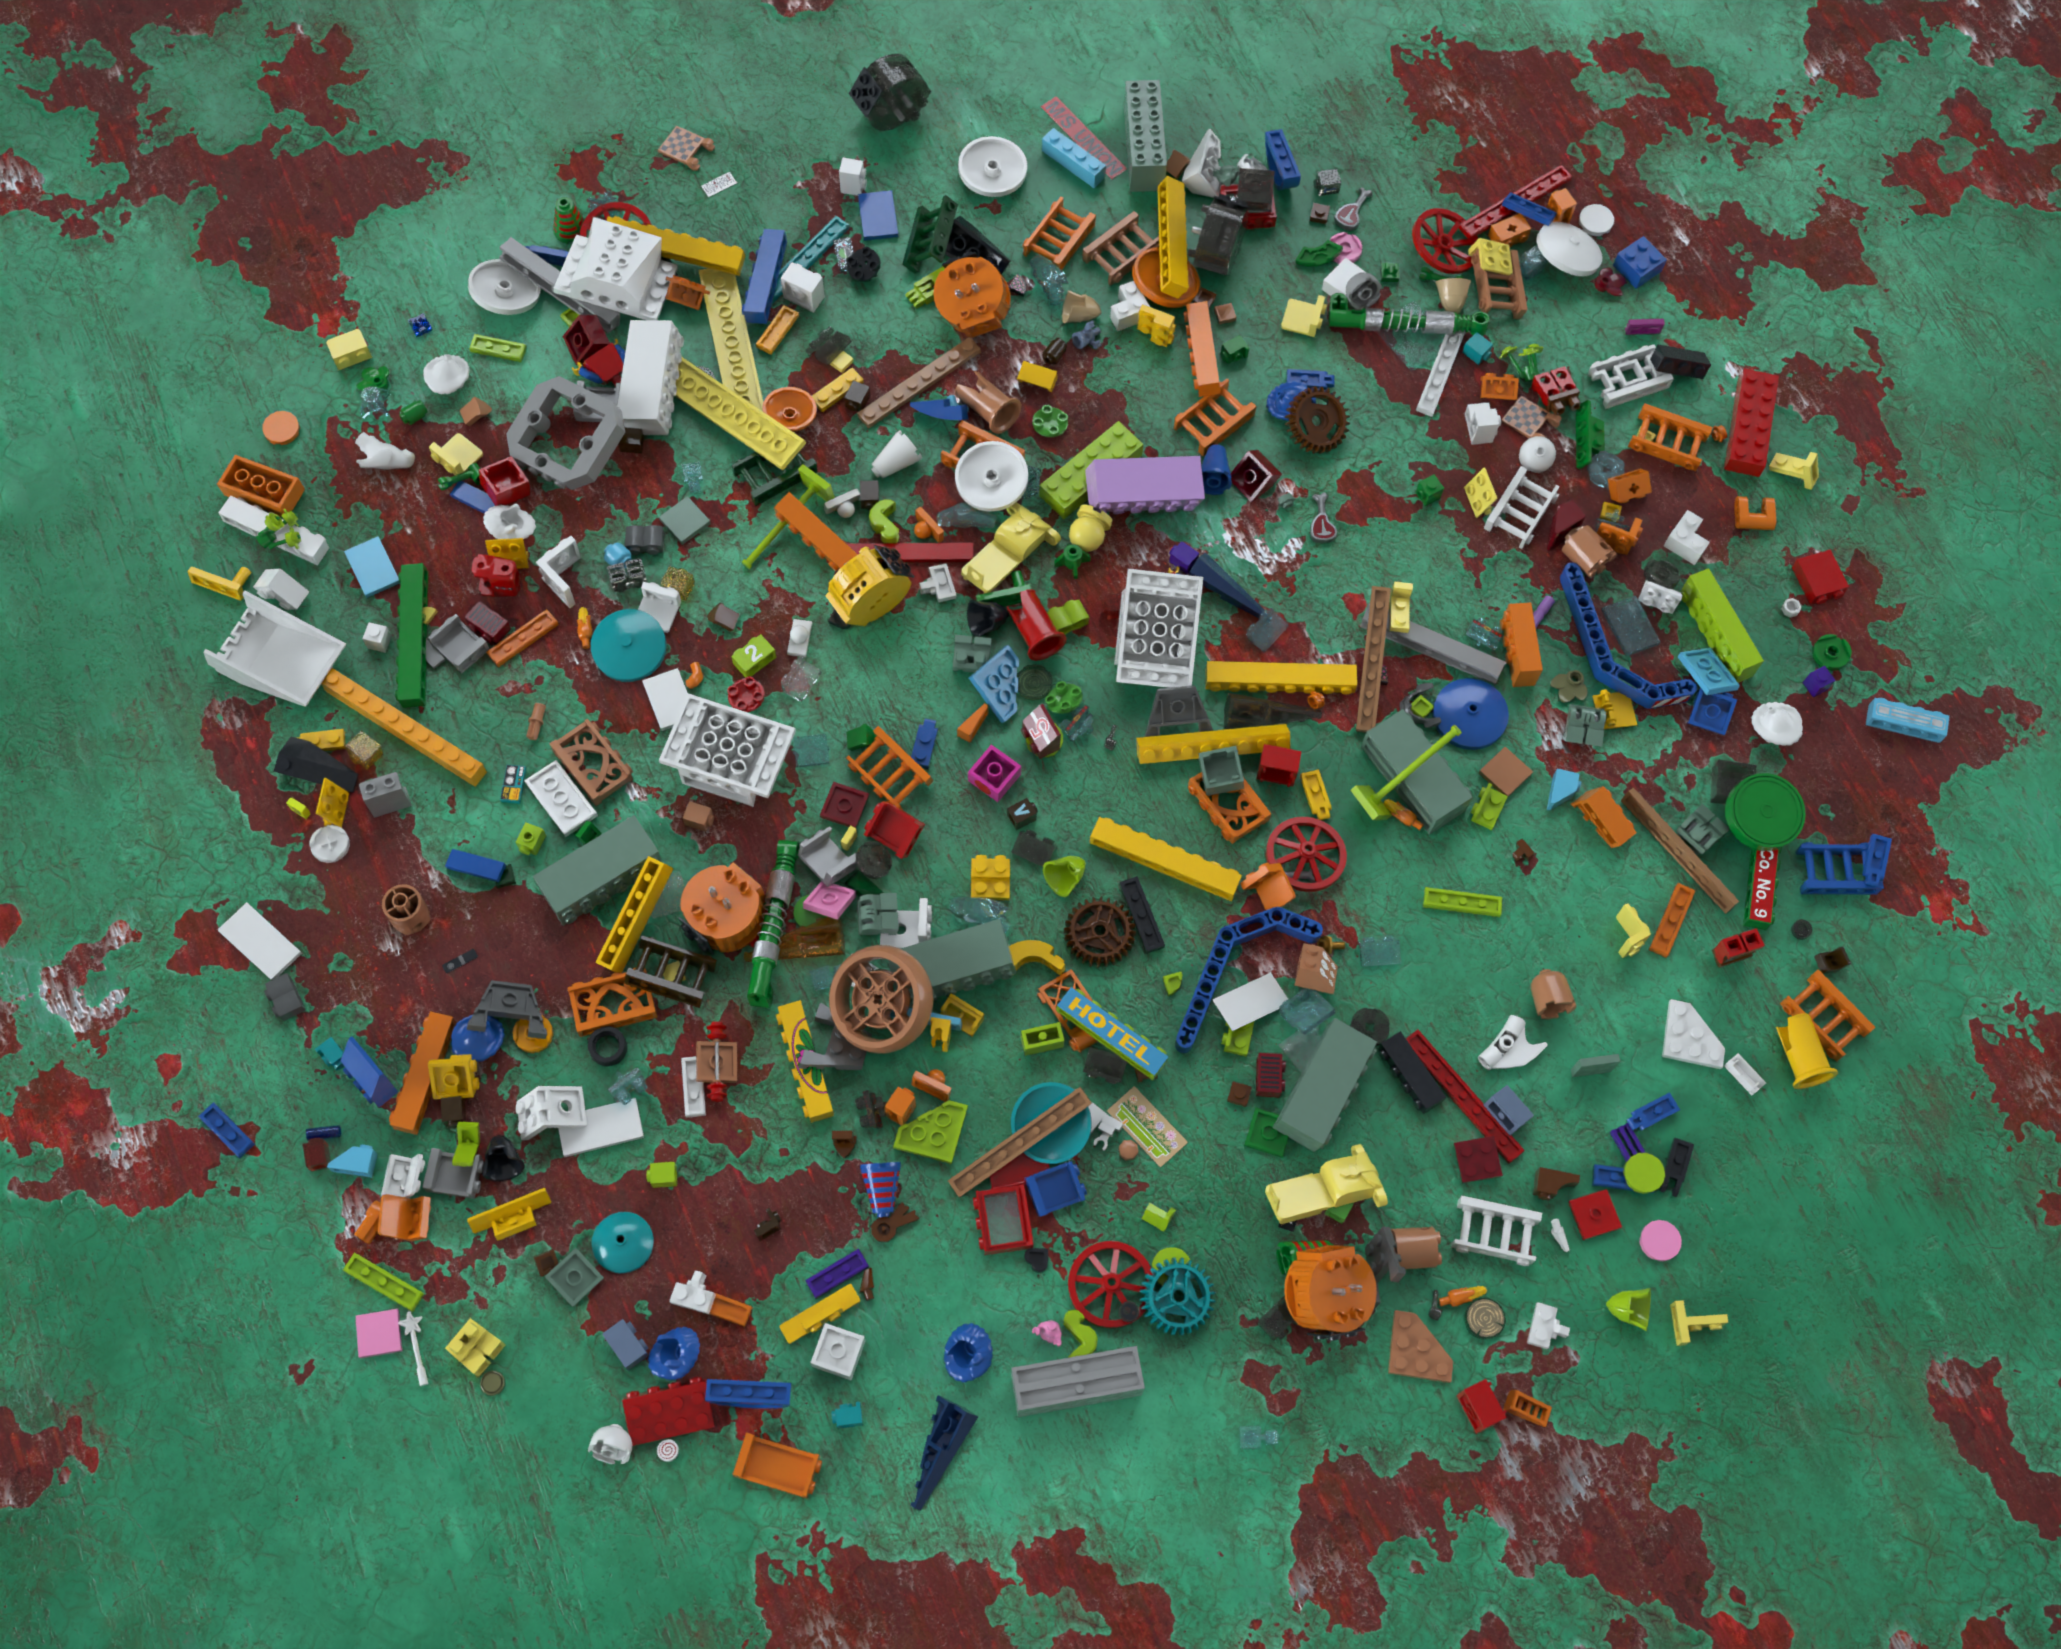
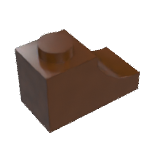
M1539 1167L1535 1173L1533 1195L1538 1196L1541 1200L1553 1199L1559 1189L1565 1187L1575 1188L1579 1184L1580 1175Z

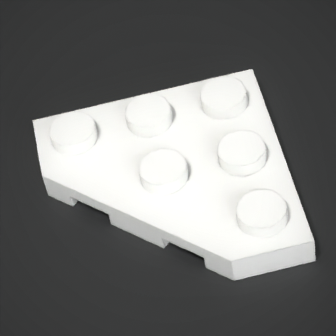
M1671 999L1668 1004L1662 1057L1722 1069L1725 1054L1724 1046L1690 1003Z

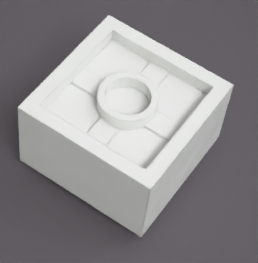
M792 262L781 277L783 297L814 313L824 299L823 279L820 274L813 273L803 268L802 265Z
M825 1323L811 1360V1366L852 1380L866 1341L865 1337Z

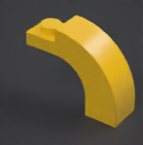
M1025 940L1009 946L1016 971L1022 965L1029 962L1042 963L1058 975H1062L1065 971L1064 960L1058 955L1053 956L1054 947L1050 944L1037 940Z

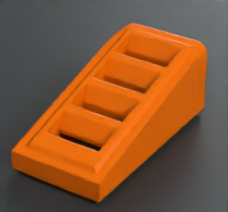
M984 703L958 727V737L969 743L973 740L989 714L987 704Z
M1518 1390L1509 1391L1503 1408L1508 1413L1546 1427L1552 1409L1551 1406ZM1526 1402L1524 1410L1522 1411L1521 1409L1523 1403ZM1532 1405H1534V1408H1533V1411H1532V1415H1531V1414H1529V1413H1530V1410H1531ZM1541 1408V1409H1542V1412H1541V1416H1540V1419H1539V1418H1537V1415H1538L1539 1409Z

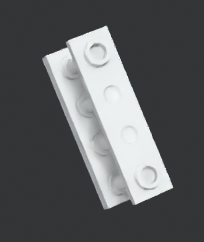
M1522 466L1484 526V529L1489 532L1493 526H1499L1521 538L1520 549L1525 544H1530L1534 537L1532 532L1550 503L1554 504L1559 497L1557 491L1560 487L1556 485L1553 491L1550 492L1527 480L1525 476L1527 469ZM1525 486L1547 498V501L1542 506L1518 493L1517 488ZM1510 499H1516L1539 513L1533 519L1511 507L1508 502ZM1508 513L1529 524L1530 528L1525 533L1501 520L1502 517L1500 515Z
M1461 1196L1458 1199L1457 1208L1462 1209L1464 1214L1460 1240L1455 1239L1451 1243L1452 1248H1456V1251L1461 1253L1471 1251L1517 1261V1264L1521 1266H1529V1264L1536 1261V1256L1528 1254L1532 1226L1537 1225L1541 1221V1212ZM1474 1212L1482 1213V1216H1484L1480 1244L1468 1242L1471 1217ZM1494 1216L1502 1217L1504 1221L1500 1249L1488 1246L1491 1222ZM1515 1220L1522 1222L1524 1225L1520 1253L1508 1251L1512 1222Z

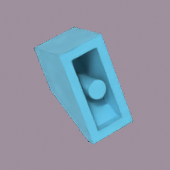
M1557 768L1552 778L1546 810L1554 809L1571 799L1575 792H1579L1581 781H1578V773Z
M369 1145L353 1146L329 1162L327 1168L336 1173L372 1178L378 1154Z

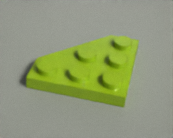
M948 1100L932 1111L930 1110L917 1117L912 1122L902 1125L898 1129L893 1148L952 1164L968 1105Z

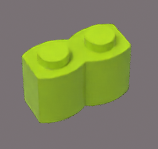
M1069 600L1064 606L1053 607L1047 613L1057 631L1064 634L1089 624V616L1080 600Z

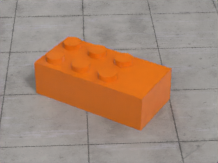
M238 455L233 457L217 483L225 496L240 497L247 501L248 504L252 506L255 504L263 510L273 512L278 516L285 513L284 508L287 512L292 511L305 491L299 478Z
M1509 604L1507 610L1504 611L1503 619L1500 620V629L1504 632L1503 646L1507 650L1505 660L1509 664L1512 686H1535L1543 668L1532 604Z

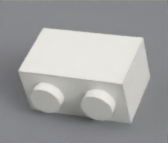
M842 158L839 169L841 193L858 196V194H862V191L866 189V169L863 166V161Z

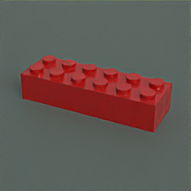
M1745 368L1740 374L1737 381L1724 470L1760 477L1765 469L1779 380L1778 375Z

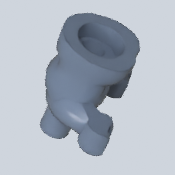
M1094 321L1086 323L1084 330L1072 334V342L1078 349H1082L1088 344L1095 349L1102 346L1100 340L1095 341V336L1100 334L1101 330L1099 327L1094 328Z

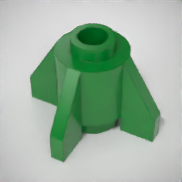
M1068 543L1064 553L1054 560V567L1065 565L1067 568L1072 569L1074 579H1078L1077 568L1081 563L1090 562L1091 557L1079 546Z

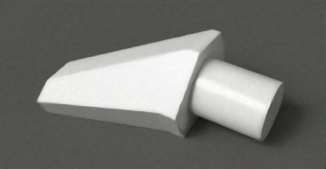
M1559 1219L1551 1220L1553 1227L1551 1230L1552 1235L1563 1251H1570Z

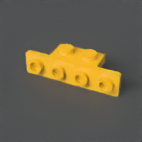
M542 1188L472 1216L467 1221L474 1234L493 1227L495 1237L499 1241L536 1226L532 1210L550 1204L551 1199L546 1189Z
M848 1284L781 1324L779 1328L787 1342L791 1344L809 1332L814 1333L823 1327L824 1323L838 1319L841 1313L858 1304L860 1298L852 1284Z

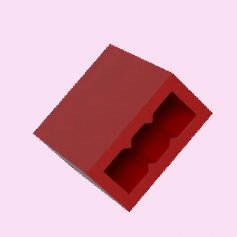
M1831 549L1799 558L1792 566V570L1810 605L1815 603L1822 604L1831 598L1839 599L1845 595L1844 593L1849 588Z

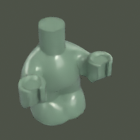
M1222 166L1220 170L1213 171V176L1225 186H1230L1237 178L1239 166Z

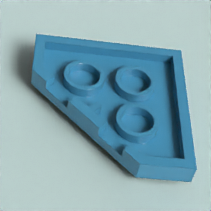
M1009 645L1004 646L969 677V680L1001 723L1007 721L1017 712L1016 693H1018L1017 667H1019V659Z

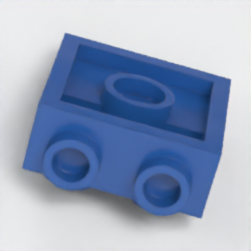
M1699 688L1687 724L1725 735L1737 699H1734L1732 694L1726 692L1706 695Z

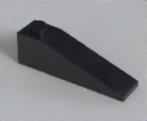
M959 216L954 219L945 255L949 258H959L966 252H976L979 257L991 262L1002 275L1011 260L963 217Z
M292 736L279 752L273 771L323 784L324 778H327L344 790L353 793L359 776L358 773L318 748L312 742Z

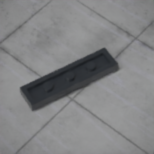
M1138 876L1119 882L1120 889L1133 917L1146 954L1165 948V943Z

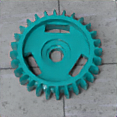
M1172 1258L1170 1264L1168 1259L1163 1261L1164 1266L1161 1263L1156 1264L1158 1270L1155 1268L1150 1269L1153 1275H1145V1278L1149 1281L1141 1283L1146 1287V1289L1139 1291L1145 1294V1297L1139 1299V1301L1146 1303L1141 1309H1148L1149 1312L1145 1314V1317L1152 1316L1149 1323L1157 1322L1156 1329L1164 1326L1163 1333H1167L1171 1329V1335H1175L1177 1330L1179 1335H1184L1185 1329L1190 1334L1192 1333L1191 1327L1194 1330L1199 1329L1197 1323L1205 1325L1203 1317L1206 1319L1211 1317L1206 1312L1214 1310V1308L1209 1306L1210 1303L1216 1302V1300L1210 1299L1211 1295L1216 1294V1292L1209 1290L1214 1284H1207L1206 1281L1210 1279V1276L1203 1277L1205 1269L1198 1271L1199 1264L1191 1267L1192 1260H1188L1184 1264V1258H1180L1178 1263L1176 1258ZM1163 1273L1166 1274L1168 1279L1160 1290L1155 1292L1153 1289L1156 1281ZM1195 1278L1198 1282L1202 1298L1198 1299L1190 1279ZM1176 1290L1183 1292V1301L1177 1302L1174 1300L1173 1294ZM1165 1315L1185 1316L1184 1323L1170 1322L1165 1319Z

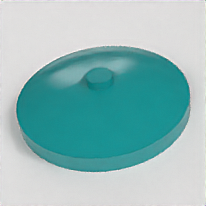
M636 609L619 610L605 617L596 627L591 639V653L598 668L611 679L621 682L638 681L651 675L662 663L666 653V637L658 621L650 614Z
M1057 1082L1041 1083L1029 1088L1020 1096L1013 1108L1011 1115L1012 1135L1075 1091V1089ZM1089 1106L1023 1153L1035 1161L1047 1164L1061 1163L1076 1156L1084 1148L1091 1134L1092 1117Z

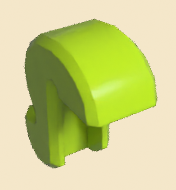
M891 499L877 502L869 513L870 526L873 531L881 534V541L883 543H898L899 529L887 518L896 510V502Z
M1070 1310L1064 1316L1063 1325L1081 1344L1068 1358L1093 1354L1097 1348L1098 1337L1090 1326L1080 1324L1084 1322V1315L1078 1310Z

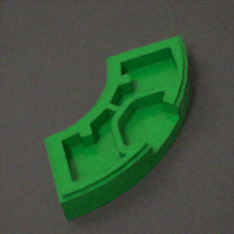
M1330 240L1316 248L1303 247L1295 263L1307 267L1321 266L1334 260L1342 252L1343 247Z

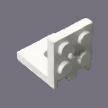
M572 536L561 540L555 548L548 550L542 558L536 561V564L540 567L538 570L543 576L541 577L542 580L569 608L575 605V601L570 587L559 577V574L581 558L576 540Z
M920 898L919 911L897 910L899 926L906 928L904 934L888 935V933H881L880 945H889L900 949L931 940V924L928 923H932V905H928V898Z
M538 1086L516 1101V1113L519 1119L518 1131L521 1135V1140H529L546 1128H584L587 1126L582 1087ZM562 1102L568 1106V1112L562 1109Z

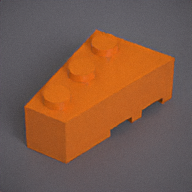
M1604 786L1586 791L1571 803L1574 808L1577 806L1585 814L1583 818L1586 821L1590 819L1597 827L1595 831L1611 848L1621 846L1637 833L1633 823L1625 817L1622 808L1615 803L1611 792Z

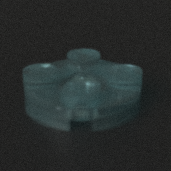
M1600 451L1599 454L1592 457V462L1587 466V472H1589V478L1594 484L1607 487L1608 478L1624 474L1625 463L1612 453ZM1602 467H1607L1610 471L1603 472Z

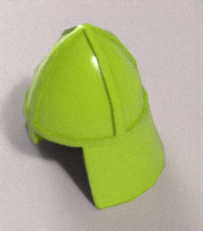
M1066 856L1045 862L1043 865L1044 878L1057 895L1067 897L1082 879L1086 862L1077 856Z
M1651 1288L1622 1291L1613 1295L1606 1302L1609 1311L1619 1320L1647 1331L1650 1316Z

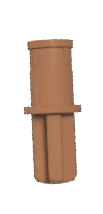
M541 703L534 704L532 716L528 720L529 727L526 736L529 740H537L540 727L544 723L542 719L546 706Z

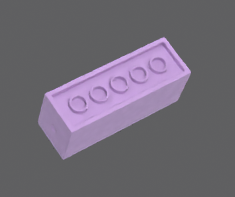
M1200 456L1094 459L1085 470L1088 502L1090 506H1094L1092 510L1099 513L1101 511L1105 513L1113 512V514H1122L1124 511L1140 513L1143 510L1155 513L1159 510L1174 512L1177 509L1192 511L1205 499Z

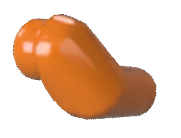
M699 662L690 664L692 674L686 680V686L690 689L697 687L703 680V673Z

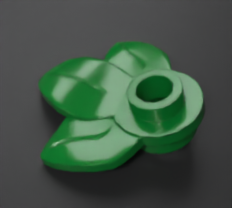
M381 366L378 370L373 367L365 368L361 373L363 380L356 385L363 392L371 390L379 393L384 392L388 388L387 377L389 369L386 366Z

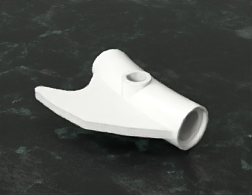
M1510 1015L1501 1032L1488 1048L1478 1056V1060L1487 1070L1521 1067L1536 1058L1548 1044L1546 1042L1535 1045L1529 1044L1525 1036L1526 1022L1520 1017Z

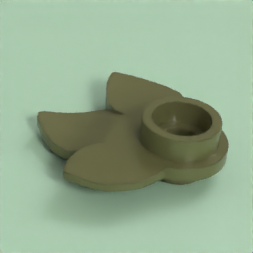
M1578 670L1569 671L1567 674H1558L1550 683L1551 687L1559 689V699L1563 703L1570 702L1574 697L1584 700L1587 696L1584 676ZM1571 678H1575L1577 682L1572 681Z

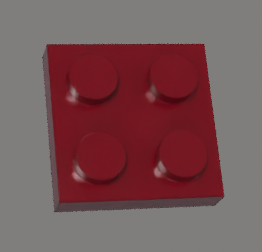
M833 781L821 810L820 818L847 827L851 825L857 828L869 799V793Z
M1494 1136L1454 1143L1462 1184L1503 1176Z

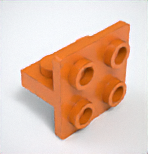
M675 275L672 278L666 276V280L670 281L665 299L699 310L704 293L710 294V291L705 290L706 286Z

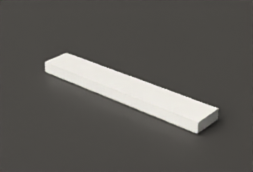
M1465 330L1455 334H1445L1416 411L1433 417Z

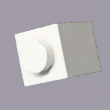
M369 622L363 636V641L368 649L386 653L392 636L386 626Z

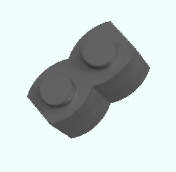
M637 525L627 526L625 547L631 552V555H639L645 552L650 555L663 553L664 529L662 526L657 525L645 527Z
M288 973L265 983L267 988L264 991L269 1001H273L272 1011L277 1018L280 1017L285 1021L306 1010L298 990Z

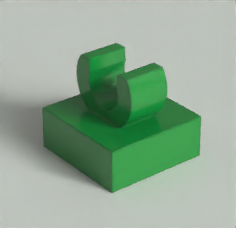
M1381 263V282H1399V264Z
M586 820L581 829L575 833V836L585 845L602 833L592 822Z

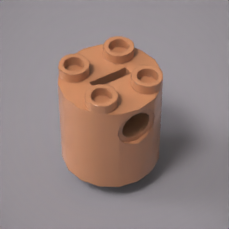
M1589 525L1574 528L1565 536L1566 540L1562 552L1573 563L1579 565L1581 571L1589 578H1592L1596 573L1598 575L1606 569L1605 564L1617 556L1614 550Z
M407 884L397 885L385 893L382 899V909L397 931L404 935H411L421 931L430 922L429 908L414 887Z
M1433 1226L1391 1229L1397 1245L1394 1248L1395 1253L1400 1254L1402 1259L1399 1262L1400 1267L1405 1269L1435 1268L1437 1265L1442 1264V1256L1438 1252L1441 1236L1440 1232H1435Z

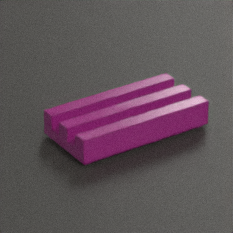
M1629 319L1627 327H1625V334H1660L1665 324L1664 319Z

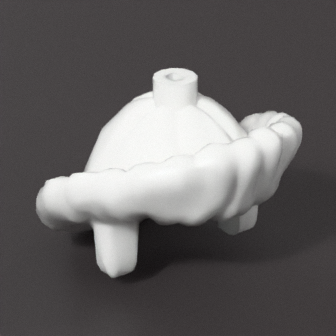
M445 354L444 356L436 357L426 365L423 370L424 380L434 393L450 394L464 386L465 381L468 380L470 368L463 358Z
M518 504L512 506H493L484 515L483 522L485 528L497 539L523 538L524 540L532 535L536 528L535 520L526 511L521 510Z
M1768 702L1754 710L1751 717L1754 730L1766 742L1790 746L1798 742L1802 736V718L1794 707L1784 703Z

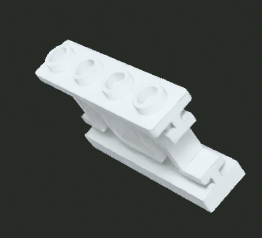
M1646 345L1639 350L1628 351L1623 355L1612 356L1608 360L1597 361L1591 365L1588 376L1591 377L1592 381L1601 379L1606 388L1600 395L1601 398H1604L1603 405L1605 409L1670 387L1674 379L1672 374L1656 371L1650 360L1656 348L1655 345ZM1644 359L1646 366L1641 367L1638 361ZM1633 368L1638 379L1627 382L1622 371ZM1612 370L1614 377L1609 378L1607 371ZM1650 372L1653 379L1647 380L1645 374ZM1618 383L1621 389L1615 391L1613 384Z

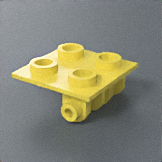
M1484 467L1464 487L1476 518L1482 513H1485V515L1492 512L1491 504L1498 499Z

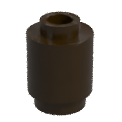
M1056 338L1046 347L1042 356L1047 364H1057L1066 352L1067 344L1065 341Z

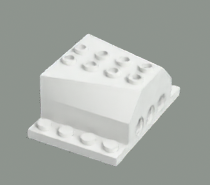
M593 217L589 238L576 234L555 283L554 293L644 320H658L670 281L666 280V276L672 278L678 270V265L661 260L662 237Z
M1128 569L1126 588L1122 591L1114 661V665H1117L1116 682L1165 688L1192 686L1203 577Z
M687 693L659 758V762L678 769L682 784L754 807L756 795L769 798L796 729Z

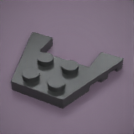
M1195 685L1157 689L1144 737L1160 736L1161 726L1198 723V732L1214 731Z
M491 980L472 1018L468 1021L467 1030L485 1032L488 1015L529 1020L528 1037L546 1039L547 1030L544 1028L543 1018L539 1013L532 985Z
M820 1003L814 1021L834 1027L825 1055L804 1050L799 1068L816 1067V1069H824V1067H836V1070H861L867 1051L855 1047L842 1036L833 1022L830 1008ZM864 1029L862 1030L864 1033L872 1037L871 1033Z
M1382 1226L1365 1247L1366 1261L1373 1271L1377 1287L1374 1310L1380 1304L1378 1283L1389 1271L1390 1281L1399 1282L1406 1274L1405 1268L1400 1267L1399 1264L1402 1260L1400 1254L1395 1253L1394 1248L1397 1245L1390 1227Z

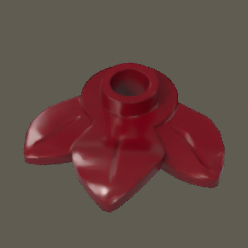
M1606 267L1600 270L1599 276L1595 279L1594 286L1600 292L1607 291L1613 296H1622L1623 293L1620 287L1626 283V279L1621 274H1614L1611 268Z

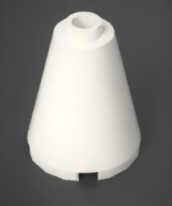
M899 430L874 460L871 470L877 478L880 476L885 478L920 461L922 456L915 452L917 450L916 447Z

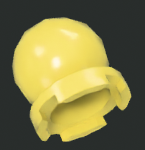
M1081 505L1077 512L1079 518L1073 522L1069 531L1071 543L1079 546L1085 552H1091L1100 547L1104 542V531L1110 529L1113 521L1104 511H1101V513L1092 510L1094 506Z

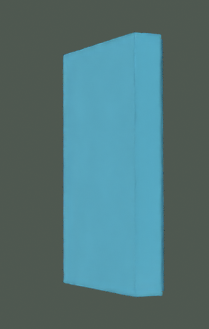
M378 536L344 551L366 598L400 584L399 578Z
M1711 647L1679 653V660L1706 695L1738 690L1739 683Z

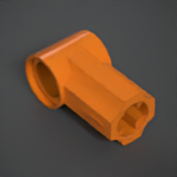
M377 1200L369 1206L366 1218L354 1233L356 1237L369 1245L378 1234L381 1202Z

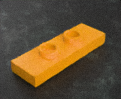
M783 305L757 341L756 348L772 355L799 317V312Z

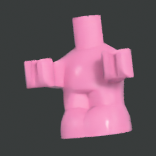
M1048 1320L1032 1329V1333H1035L1036 1336L1040 1335L1048 1343H1053L1057 1347L1061 1346L1062 1333L1060 1325L1056 1321Z

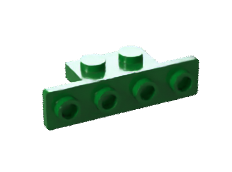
M1590 400L1582 402L1579 409L1576 410V468L1578 469L1592 462V452L1597 455L1605 453L1604 421L1591 416Z

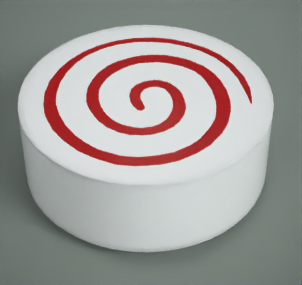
M663 1440L657 1447V1454L661 1460L671 1462L677 1458L679 1447L673 1440Z

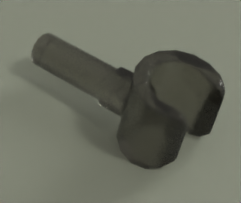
M1112 725L1110 734L1104 744V747L1113 751L1117 744V741L1113 739L1116 725Z
M1433 1290V1302L1428 1316L1438 1321L1443 1310L1437 1308L1439 1291Z

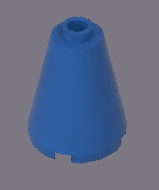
M1218 444L1211 445L1201 464L1204 493L1220 495L1226 489H1230L1232 478L1226 449Z

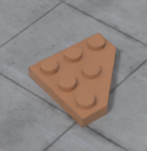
M1395 1310L1388 1373L1451 1383L1453 1360L1416 1313Z

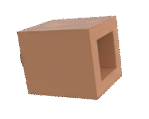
M689 801L683 821L686 826L706 832L708 826L711 827L713 824L714 815L710 807Z

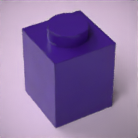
M1183 541L1178 546L1174 545L1169 552V562L1174 566H1178L1186 574L1192 569L1199 557V553Z
M1823 666L1809 673L1802 683L1812 697H1815L1827 691L1836 680L1826 666Z

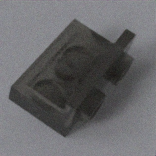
M1090 1046L1082 1072H1085L1086 1076L1097 1079L1099 1076L1106 1078L1105 1081L1108 1083L1117 1084V1082L1121 1083L1127 1062L1113 1052Z
M1285 1295L1257 1321L1260 1328L1273 1341L1277 1338L1282 1340L1290 1332L1287 1328L1292 1323L1295 1326L1298 1324L1292 1318L1287 1308Z

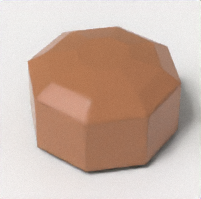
M1124 1140L1118 1148L1119 1156L1125 1161L1133 1160L1138 1154V1146L1132 1140Z

